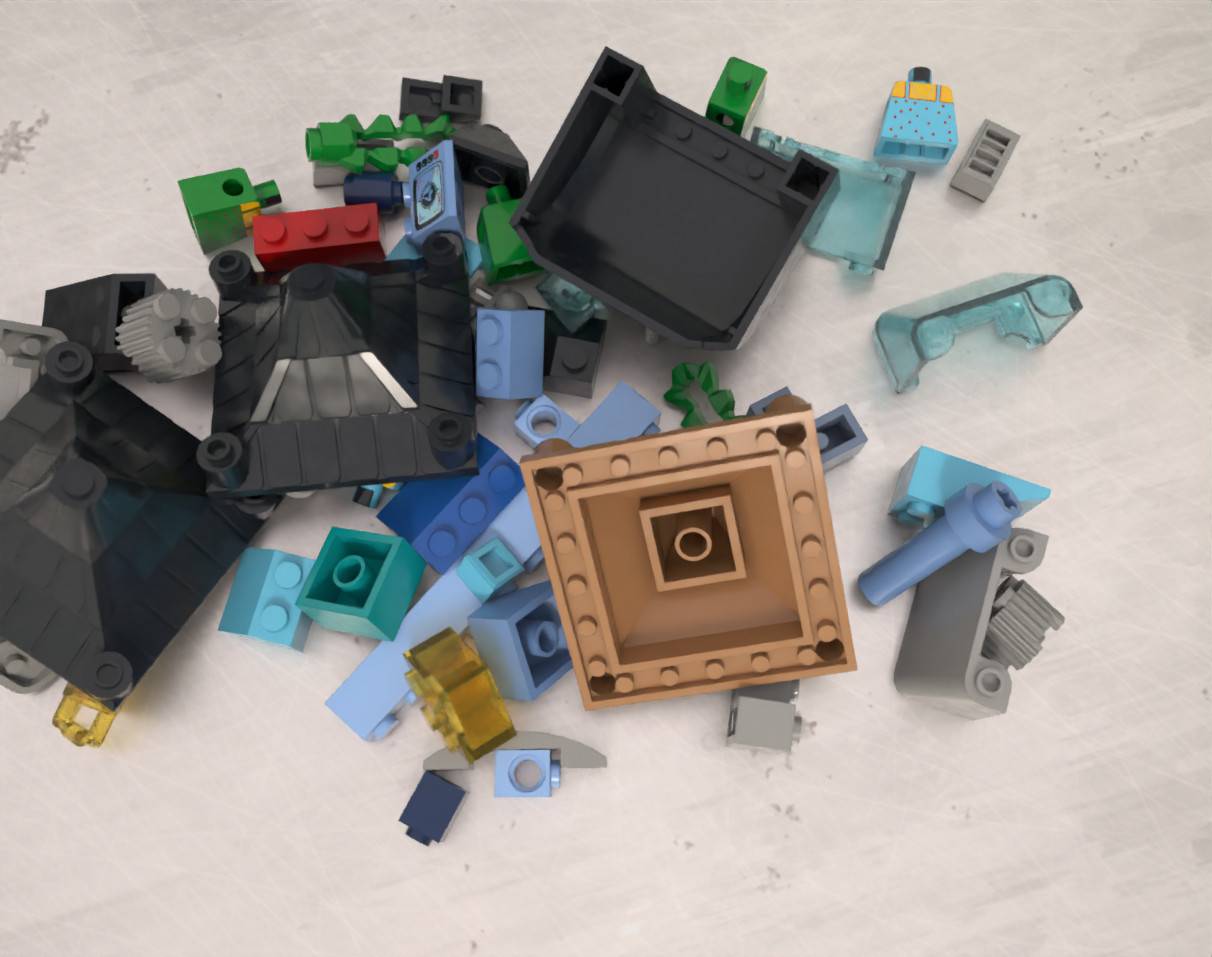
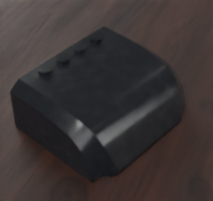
M605 46L512 215L509 224L516 231L536 264L685 349L737 351L752 337L767 316L841 190L840 172L838 168L800 148L790 163L657 92L643 65Z

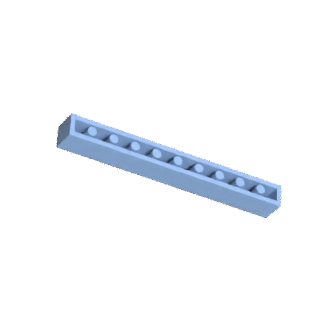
M622 380L567 441L574 448H582L593 444L660 433L661 429L658 425L661 412ZM525 486L405 615L394 642L382 640L324 703L364 741L372 742L376 737L379 740L384 739L399 722L395 717L406 703L410 706L416 704L430 687L426 681L437 669L444 672L452 665L460 654L456 648L467 636L473 639L467 617L486 603L482 604L456 573L457 568L466 555L497 536L524 567V572L494 597L518 590L519 586L515 583L526 571L533 574L544 563L545 558Z

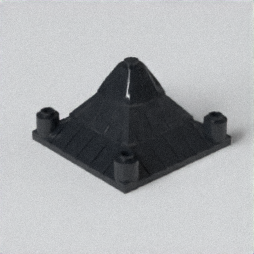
M450 232L432 234L422 244L421 252L423 257L413 260H386L378 263H351L343 266L309 263L293 269L255 272L250 258L239 250L224 251L213 258L208 269L210 277L219 293V327L217 331L221 332L218 340L221 341L219 346L222 350V357L215 364L211 435L201 442L196 453L197 462L207 476L206 492L211 500L480 475L469 263L467 251H464L462 240L457 235Z
M66 341L56 344L49 350L45 358L47 372L0 421V636L115 714L282 505L284 498L279 494L211 500L206 492L207 476L198 464L196 457L198 446L202 441L94 365L90 351L85 346L77 342Z

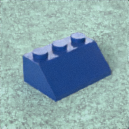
M478 432L480 475L407 482L375 516L397 537H403L439 575L445 574L525 486L520 466L500 447Z

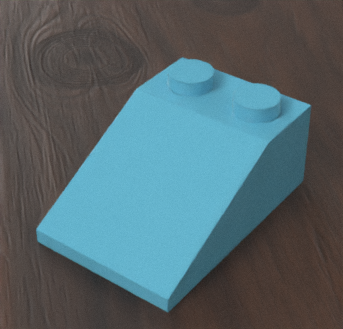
M921 445L900 470L887 514L897 517V522L905 527L912 529L927 528L945 515L944 505L946 500L970 483H977L986 487L997 480L1006 484L1018 498L1022 513L1019 516L1021 517L1048 499L1051 489Z

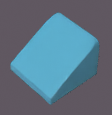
M496 536L466 555L457 568L456 573L476 598L484 604L522 574L525 569Z

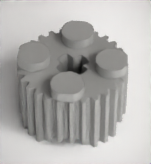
M171 288L138 300L131 305L132 308L126 311L128 316L123 317L124 323L115 329L119 333V336L115 337L116 341L120 342V345L117 347L118 350L123 351L125 356L132 357L131 364L133 366L138 365L139 372L145 371L143 375L148 378L150 383L155 381L157 384L169 383L206 371V368L217 364L222 357V350L219 346L221 341L218 340L221 332L217 331L219 323L214 321L217 317V308L209 298H198L197 294L191 295L190 290L183 291L182 288Z
M1011 575L997 587L980 656L998 662L1006 670L1012 665L1018 671L1031 662L1043 649L1041 643L1045 639V631L1050 626L1057 631L1064 624L1065 617L1024 579L1018 581Z

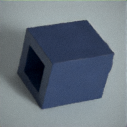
M426 770L398 821L409 826L405 834L421 844L429 846L432 840L437 843L444 842L470 792L440 775Z

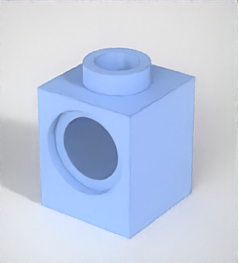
M544 394L542 397H537L534 402L531 399L527 400L514 416L516 420L514 423L516 436L533 450L541 441L549 438H560L567 441L581 425ZM548 420L553 422L556 428L550 434L541 435L533 430L538 422Z
M495 750L494 797H551L552 788H560V760H552L551 750ZM530 760L539 765L541 777L536 785L526 788L518 783L516 770L522 762Z

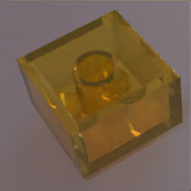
M450 626L402 654L410 670L404 673L405 680L413 694L417 698L421 696L425 706L420 708V711L433 732L438 731L442 742L451 754L458 750L470 765L517 736V732L488 665Z

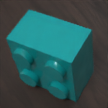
M332 526L295 605L322 628L394 642L428 563L403 537Z

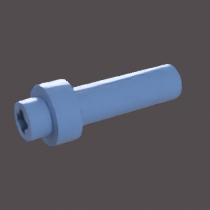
M997 480L986 487L977 483H970L946 500L944 505L945 515L859 574L858 583L864 596L871 603L883 606L968 549L985 553L1010 537L1012 531L1011 521L1022 513L1020 502L1014 492L1006 484Z

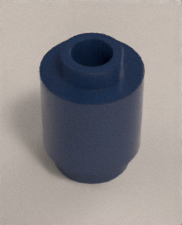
M363 171L354 175H346L343 185L345 206L377 203L380 213L396 214L398 206H404V181H398V176L395 172Z

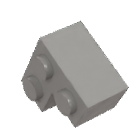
M800 679L732 689L725 747L774 755L791 752L792 744L798 745L802 728V718L795 716L796 704L790 703V701H797Z

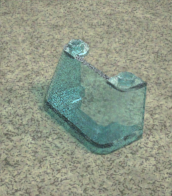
M754 126L750 142L791 163L800 148L839 169L841 190L807 248L850 260L848 269L872 275L874 268L884 270L916 172L896 166L895 168L887 166L881 168L882 164L877 162H868L798 142L789 137L783 140L781 136L775 135L773 131Z
M1001 272L883 312L876 320L872 335L894 390L898 395L917 388L920 384L918 374L929 361L947 354L954 344L956 333L994 321L1002 339L1010 335L1019 336L1027 341L1026 346L1028 350L1047 345L1083 309V305L1070 281L1062 276L1024 272Z

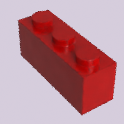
M377 203L252 217L254 253L265 271L274 272L282 269H293L309 263L343 266L351 263L382 262L387 258L385 224Z

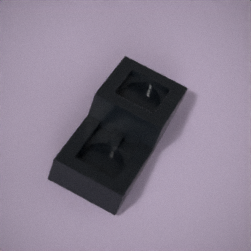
M443 75L442 83L402 77L399 120L404 121L407 116L413 114L417 115L421 123H433L442 115H449L450 123L480 120L483 81Z

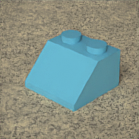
M247 547L243 552L218 631L303 653L313 619L298 608L295 603L316 560L274 549Z

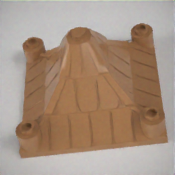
M783 395L775 398L768 405L765 413L753 415L752 417L719 421L708 425H698L670 430L664 433L632 437L620 441L615 440L593 444L582 448H574L568 441L560 438H549L541 441L535 447L533 454L521 457L519 464L585 711L858 670L811 403L808 404L803 398L795 395Z

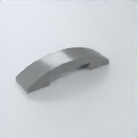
M504 731L467 738L451 744L423 760V770L428 771L474 770V752H495V750H561V768H607V757L595 749L566 737L534 731Z

